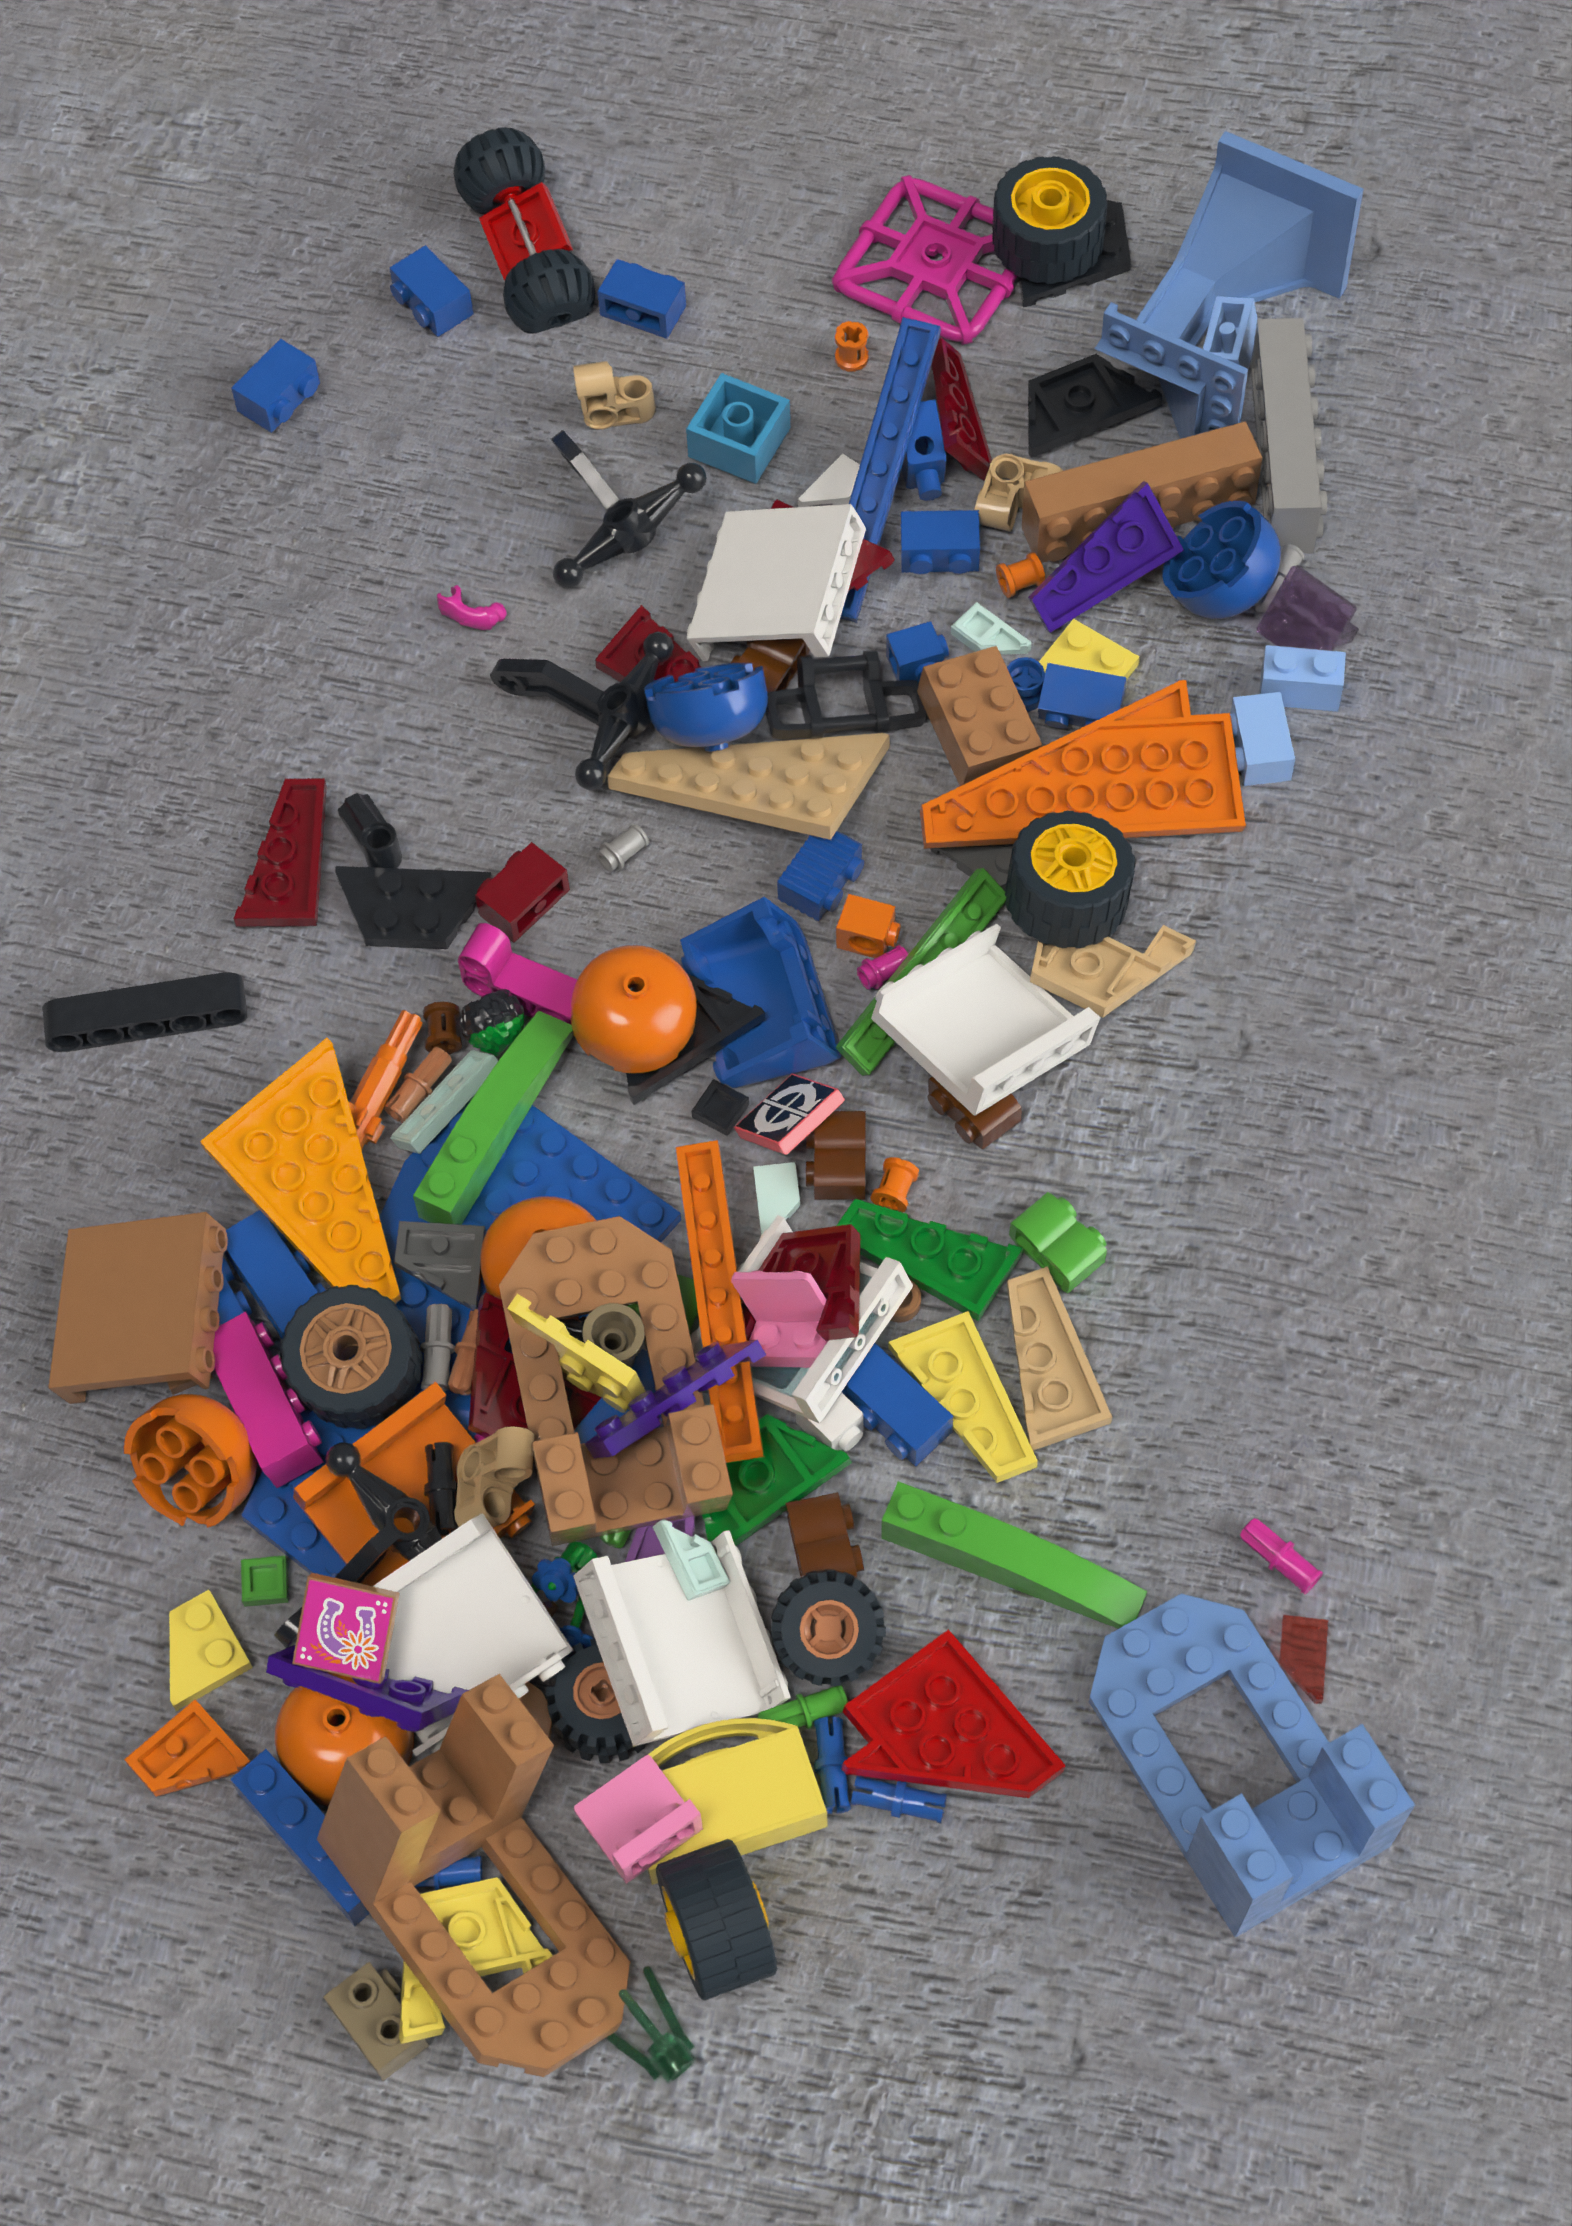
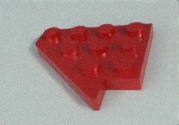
M949 1629L845 1704L843 1708L844 1715L868 1742L867 1745L843 1762L841 1769L845 1774L1030 1798L1062 1774L1066 1767Z

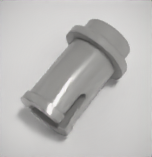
M632 824L610 843L603 842L600 845V851L596 853L597 859L609 872L615 869L618 871L622 870L626 860L643 847L649 845V839L641 827L637 824Z

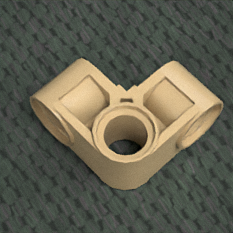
M608 361L573 366L577 396L581 402L584 422L588 427L600 430L626 424H641L649 421L654 416L656 406L651 382L646 377L640 375L613 377L612 367L608 364Z
M1012 454L998 455L990 463L983 488L980 490L974 510H979V524L1011 532L1016 520L1018 507L1023 508L1024 481L1063 470L1049 462H1038Z
M504 1427L478 1443L469 1445L463 1451L457 1464L458 1482L454 1514L458 1527L482 1513L492 1528L504 1523L509 1518L513 1487L532 1475V1442H534L535 1436L532 1431L521 1427Z

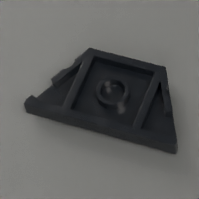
M1093 354L1028 380V454L1033 458L1162 405L1163 396L1155 388L1149 392L1135 383V376L1123 369L1113 367L1111 362L1098 354Z
M335 867L338 883L342 887L366 946L448 949L457 936V930L460 925L466 923L474 912L475 895L478 888L487 878L491 877V872Z
M688 974L695 990L697 1003L693 1035H691L687 1044L678 1053V1057L666 1066L650 1072L626 1073L628 1092L632 1104H637L766 1020L764 1010L755 1004L752 1008L734 1000L731 993L720 988H711L703 980Z

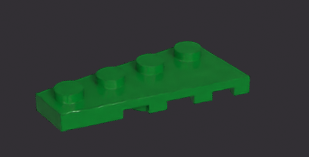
M854 1199L836 1225L852 1224L860 1233V1255L878 1265H881L886 1257L899 1261L909 1279L920 1289L962 1313L968 1311L971 1318L976 1321L980 1320L1023 1255L1022 1247L1008 1244V1247L989 1242L988 1237L974 1233H971L970 1236L946 1229L944 1224L930 1221L928 1224L908 1218L906 1213Z

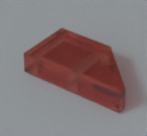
M1283 1615L1279 1664L1314 1704H1322L1328 1620Z

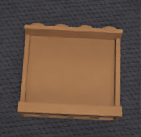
M207 1212L68 1229L48 1388L69 1404L85 1402L86 1391L186 1379H191L202 1389H209L210 1375L215 1367L213 1347L215 1332L219 1328V1314L217 1311L219 1292L224 1284L222 1262L223 1253L228 1246L226 1229Z

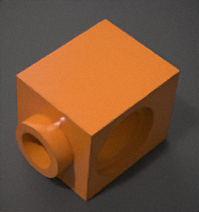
M848 894L836 927V948L872 958L885 954L888 946H896L900 934L901 924L895 922L896 906Z

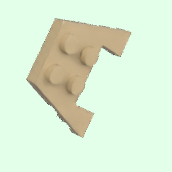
M1163 925L1145 953L1134 950L1110 937L1104 938L1100 943L1090 944L1083 948H1059L1055 945H1046L1038 941L1030 982L1084 1009L1089 1007L1098 1016L1103 1018L1190 956L1194 951L1196 940Z

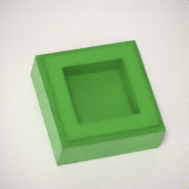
M286 1556L241 1560L242 1603L244 1607L289 1603L288 1561Z

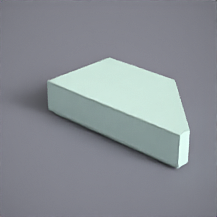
M978 602L951 626V635L974 652L994 646L998 647L1001 655L1027 654L1031 650V641Z
M795 1162L753 1167L761 1235L770 1227L777 1215L784 1217L785 1220L787 1218L790 1219L800 1207Z
M665 1519L653 1526L688 1601L723 1589L730 1583L711 1542L697 1535L691 1537L673 1528L672 1523Z

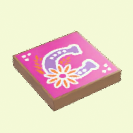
M311 1573L307 1578L292 1664L381 1684L385 1678L400 1593Z

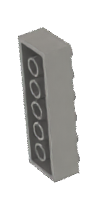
M1303 318L1257 319L1250 370L1257 447L1262 455L1260 484L1263 516L1274 528L1281 548L1286 544H1291L1298 547L1303 554L1313 553L1316 538H1322L1323 535L1322 515L1327 513V492L1320 491L1319 483L1324 481V460L1317 459L1316 451L1321 449L1320 427H1314L1313 419L1318 417L1317 395L1311 396L1310 388H1314L1315 367L1314 364H1308L1307 357H1311L1312 336L1311 333L1305 334Z

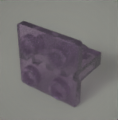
M1296 565L1290 568L1261 619L1257 632L1276 646L1333 651L1335 647L1352 642L1359 628L1350 621L1357 611V607L1302 567Z

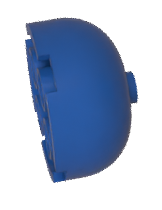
M1236 500L1218 504L1201 513L1198 517L1202 521L1184 539L1179 535L1177 536L1184 551L1164 562V585L1188 611L1200 617L1223 619L1248 610L1268 592L1279 571L1281 547L1274 528L1248 502Z
M730 663L696 668V672L683 674L678 677L676 682H674L672 675H668L645 686L648 711L655 729L665 739L674 744L685 747H704L705 751L725 749L728 747V742L737 740L753 731L763 719L768 703L763 666L756 667L755 671H753L752 663Z

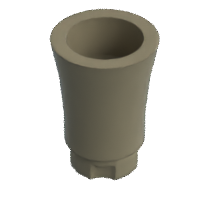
M609 1303L595 1308L587 1316L583 1324L582 1336L584 1343L587 1340L591 1341L632 1369L636 1353L644 1340L645 1331L641 1318L633 1309L623 1304Z

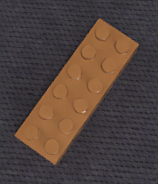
M1245 421L1024 481L1021 528L1031 552L1036 553L1041 563L1061 560L1070 555L1143 481L1149 484L1172 528L1195 520L1202 521L1198 517L1201 513L1224 502L1238 500L1248 502L1250 505L1255 504L1262 455Z

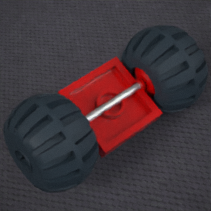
M503 127L485 131L481 135L478 134L461 147L455 159L454 180L457 191L465 203L476 212L483 214V216L479 217V220L505 281L503 299L508 316L522 331L528 334H535L587 317L594 306L595 284L593 275L585 263L570 252L573 250V247L549 189L544 184L545 164L542 152L525 133L514 128Z

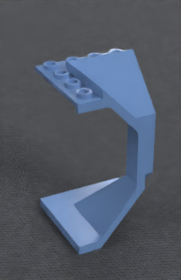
M1225 131L1218 141L1213 172L1174 263L1136 320L1117 312V304L1112 302L1109 304L1103 314L1102 337L1094 349L1159 377L1180 439L1241 423L1248 368L1197 347L1208 331L1216 296L1253 298L1255 303L1299 288L1311 287L1340 299L1347 287L1364 189Z

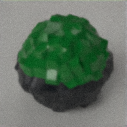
M500 989L482 996L480 1000L471 1001L462 1009L460 1027L463 1037L474 1048H480L482 1052L490 1053L494 1056L499 1055L513 1043L523 1030L525 1018L523 1005L507 989Z

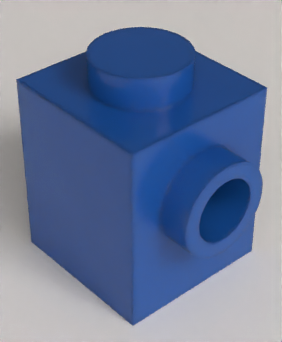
M931 621L886 634V657L896 680H916L919 682L924 666L944 661V658L949 657L945 637L943 634H936Z

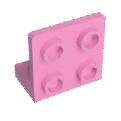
M802 1271L734 1272L731 1282L756 1320L749 1341L758 1340L766 1353L764 1357L755 1363L750 1362L751 1367L810 1368L829 1341H825L816 1331L826 1298L812 1275Z
M646 1755L574 1806L575 1814L626 1884L703 1830L701 1814L690 1799L686 1802L683 1801L650 1755Z

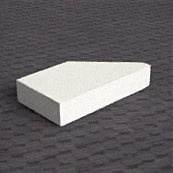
M842 454L798 498V507L823 504H849L860 464Z

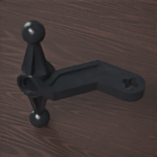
M561 430L551 438V441L602 504L606 513L603 517V524L576 558H563L555 564L553 569L555 583L562 588L572 589L582 581L584 570L622 553H635L645 548L654 539L657 526L685 492L696 493L701 491L705 486L707 477L704 468L699 464L688 462L678 469L674 482L635 499L625 498L619 500L585 454L566 432Z
M654 632L649 634L644 639L642 647L645 656L620 683L611 685L605 691L598 689L549 660L499 659L490 674V678L496 686L507 693L518 696L549 697L599 726L591 757L582 760L575 770V778L579 786L586 790H594L600 788L605 782L607 773L604 765L629 738L639 735L650 724L651 719L644 688L654 681L658 664L667 661L671 657L674 646L671 638L665 633Z
M340 1442L328 1450L326 1465L335 1476L347 1477L351 1481L372 1525L379 1532L358 1551L334 1578L361 1584L391 1551L399 1553L410 1561L442 1538L436 1526L430 1520L429 1512L423 1503L408 1497L406 1493L401 1492L360 1465L361 1456L357 1447L351 1443ZM394 1519H408L412 1522L415 1531L412 1533L401 1532L394 1525ZM302 1607L274 1634L285 1648L296 1643Z

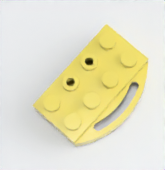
M758 1718L716 1721L682 1732L648 1754L660 1767L675 1755L703 1742L733 1736H755L757 1740L735 1747L704 1753L683 1764L662 1770L683 1801L686 1802L690 1799L701 1814L703 1830L647 1869L652 1885L658 1883L656 1867L659 1863L726 1839L735 1843L742 1856L828 1827L827 1811L798 1726Z

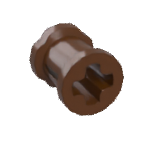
M442 1001L434 1002L424 1007L423 1018L428 1022V1037L425 1040L426 1051L431 1052L433 1048L439 1047L450 1055L462 1048L461 1037L457 1036L456 1020L460 1017L459 1006L451 1002Z

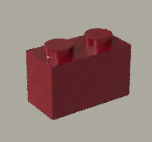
M531 842L522 851L512 854L505 867L494 878L489 877L480 885L475 895L479 916L492 926L500 929L508 936L509 940L515 943L570 891L567 869Z

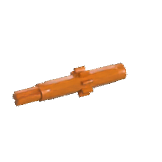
M406 1010L401 1011L386 1042L380 1045L349 1102L361 1151L369 1141L376 1144L385 1128L381 1124L382 1119L379 1116L402 1073L401 1070L408 1059L407 1053L423 1024L418 1015L410 1014Z

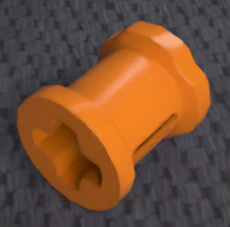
M847 321L840 324L836 329L835 342L838 348L835 352V362L842 370L856 372L867 365L868 350L865 346L868 339V330L862 323Z
M1035 552L1027 554L1026 559L1006 566L1004 563L996 566L999 585L1007 598L1014 597L1015 592L1032 585L1038 587L1045 580L1044 568Z
M889 1157L885 1159L883 1164L884 1174L880 1185L873 1190L870 1198L875 1205L905 1212L908 1207L906 1197L911 1184L917 1181L919 1169L909 1161L897 1157Z

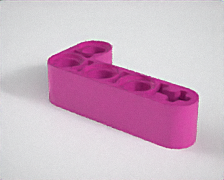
M487 923L478 924L458 957L460 974L464 985L481 997L500 989H507L523 1005L524 1015L533 1018L538 1011H541L571 1024V999L577 979L513 953L510 940L504 932Z

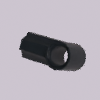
M355 793L345 798L342 806L338 808V814L365 855L368 867L398 868L402 862V854L394 827L385 821L368 794L361 795Z

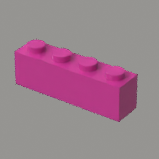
M245 1311L220 1325L215 1332L213 1347L215 1355L214 1369L235 1414L246 1428L249 1444L261 1470L276 1488H279L323 1463L316 1447L322 1443V1440L310 1420L304 1422L300 1413L306 1410L305 1404L292 1388L288 1389L284 1381L287 1379V1375L282 1369V1359L278 1354L273 1356L269 1347L275 1345L269 1330L263 1322L256 1325Z

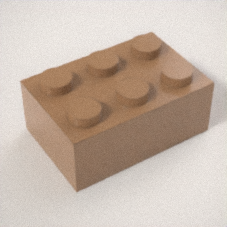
M997 646L923 667L917 693L959 786L1042 747L1040 738Z

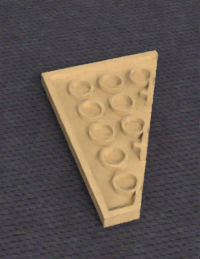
M875 733L733 744L718 751H705L704 747L629 752L622 755L607 776L608 788L831 840L890 748L889 734Z

